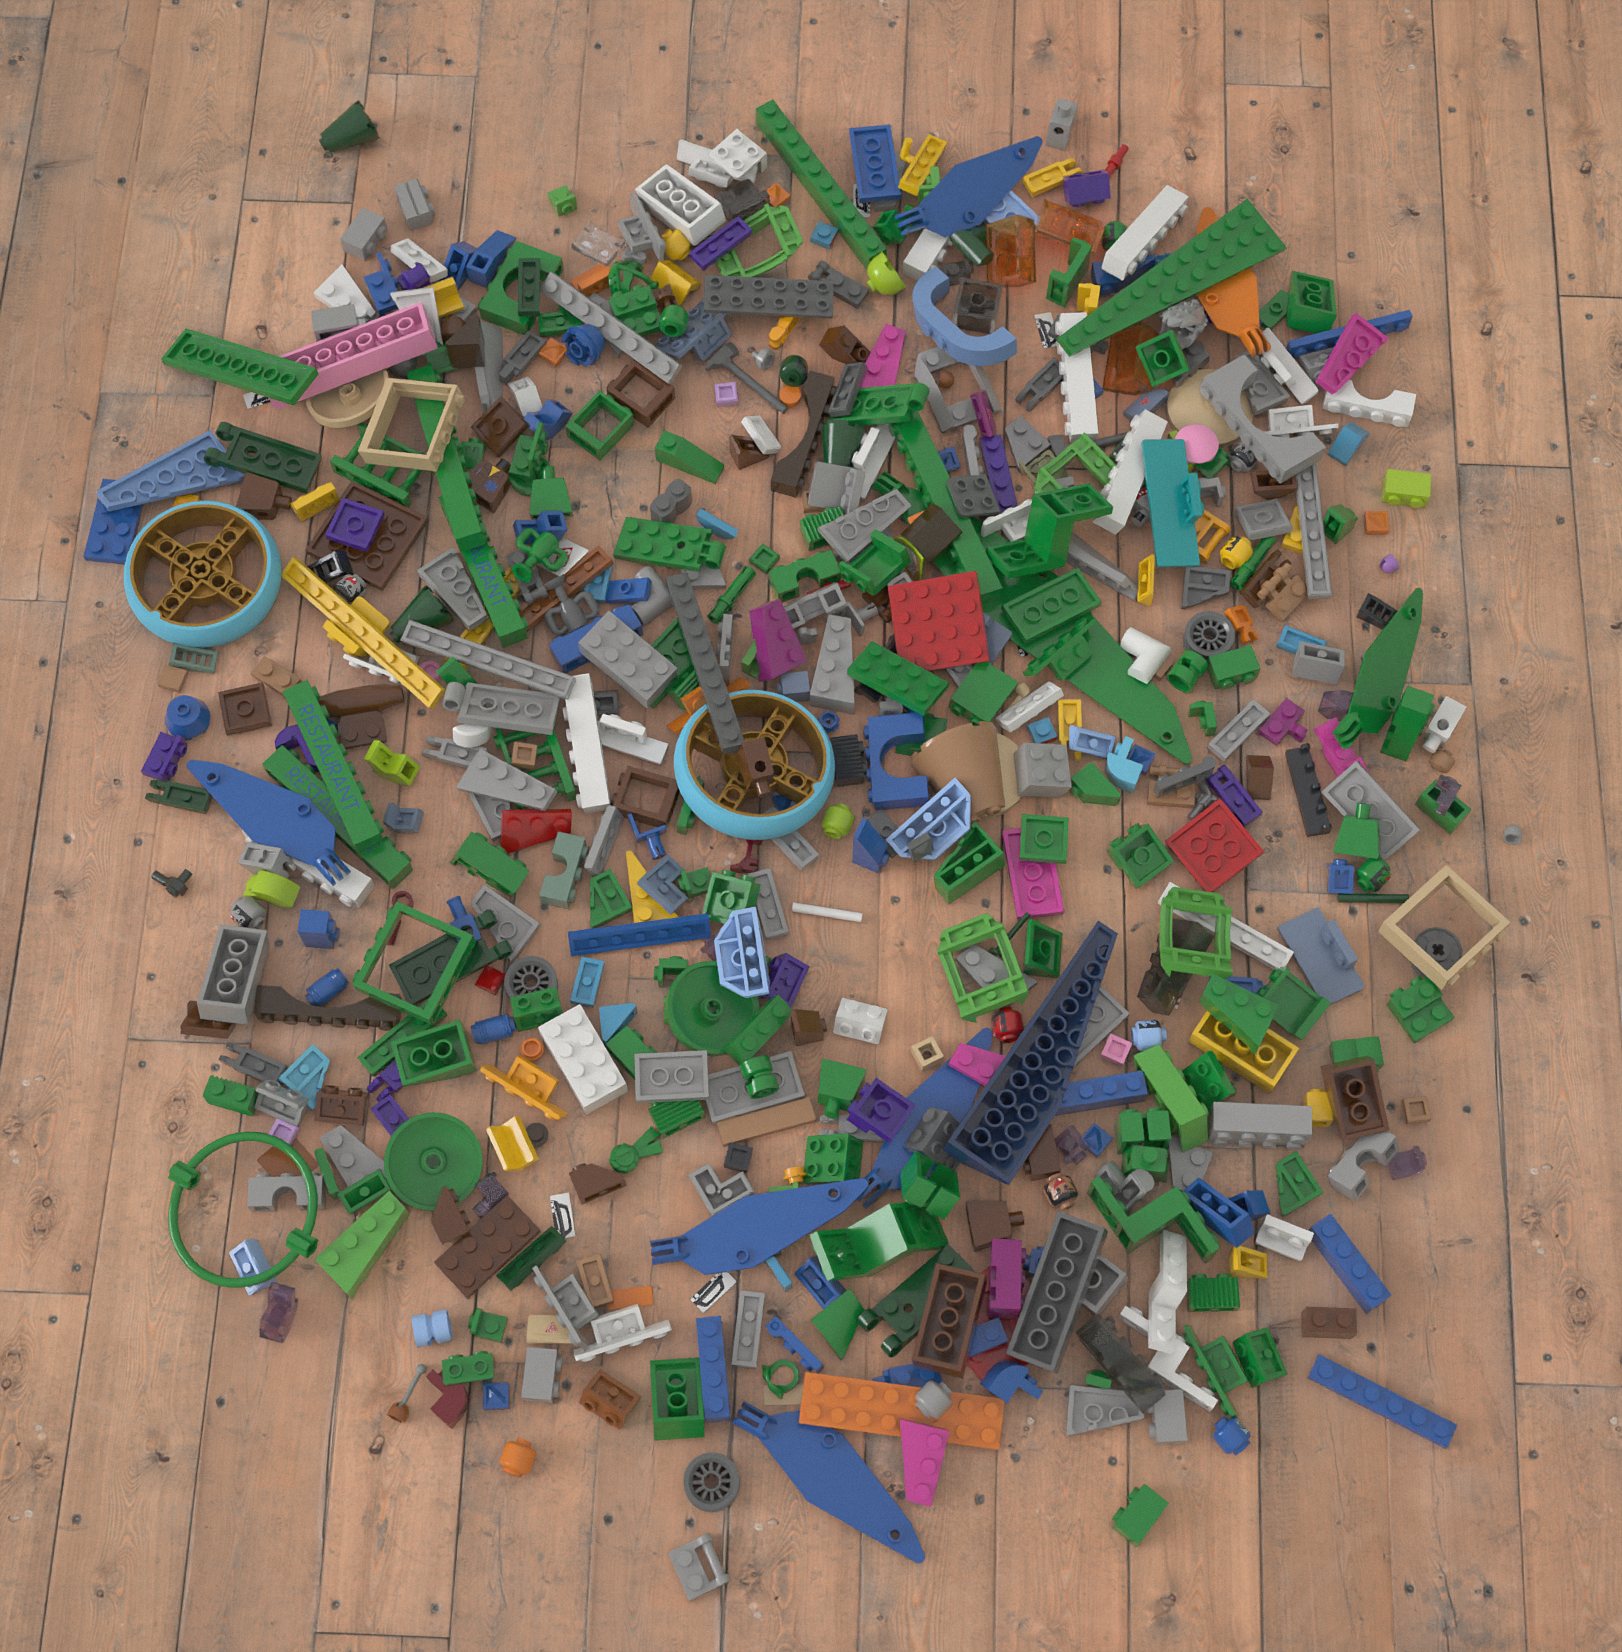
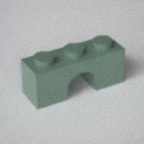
M558 832L552 855L554 861L565 864L567 868L564 873L558 876L545 874L539 895L542 904L569 909L570 903L575 902L577 895L575 885L577 881H581L583 868H581L582 861L589 854V847L584 837Z

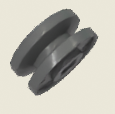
M1438 927L1425 929L1418 934L1414 941L1446 971L1462 958L1463 949L1459 939L1447 929ZM1410 961L1411 967L1415 972L1426 978L1427 976Z

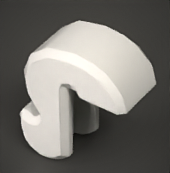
M462 724L453 728V741L462 747L480 746L488 742L492 736V727Z

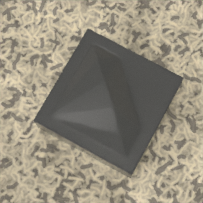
M927 832L907 843L910 856L914 862L934 851L931 837Z

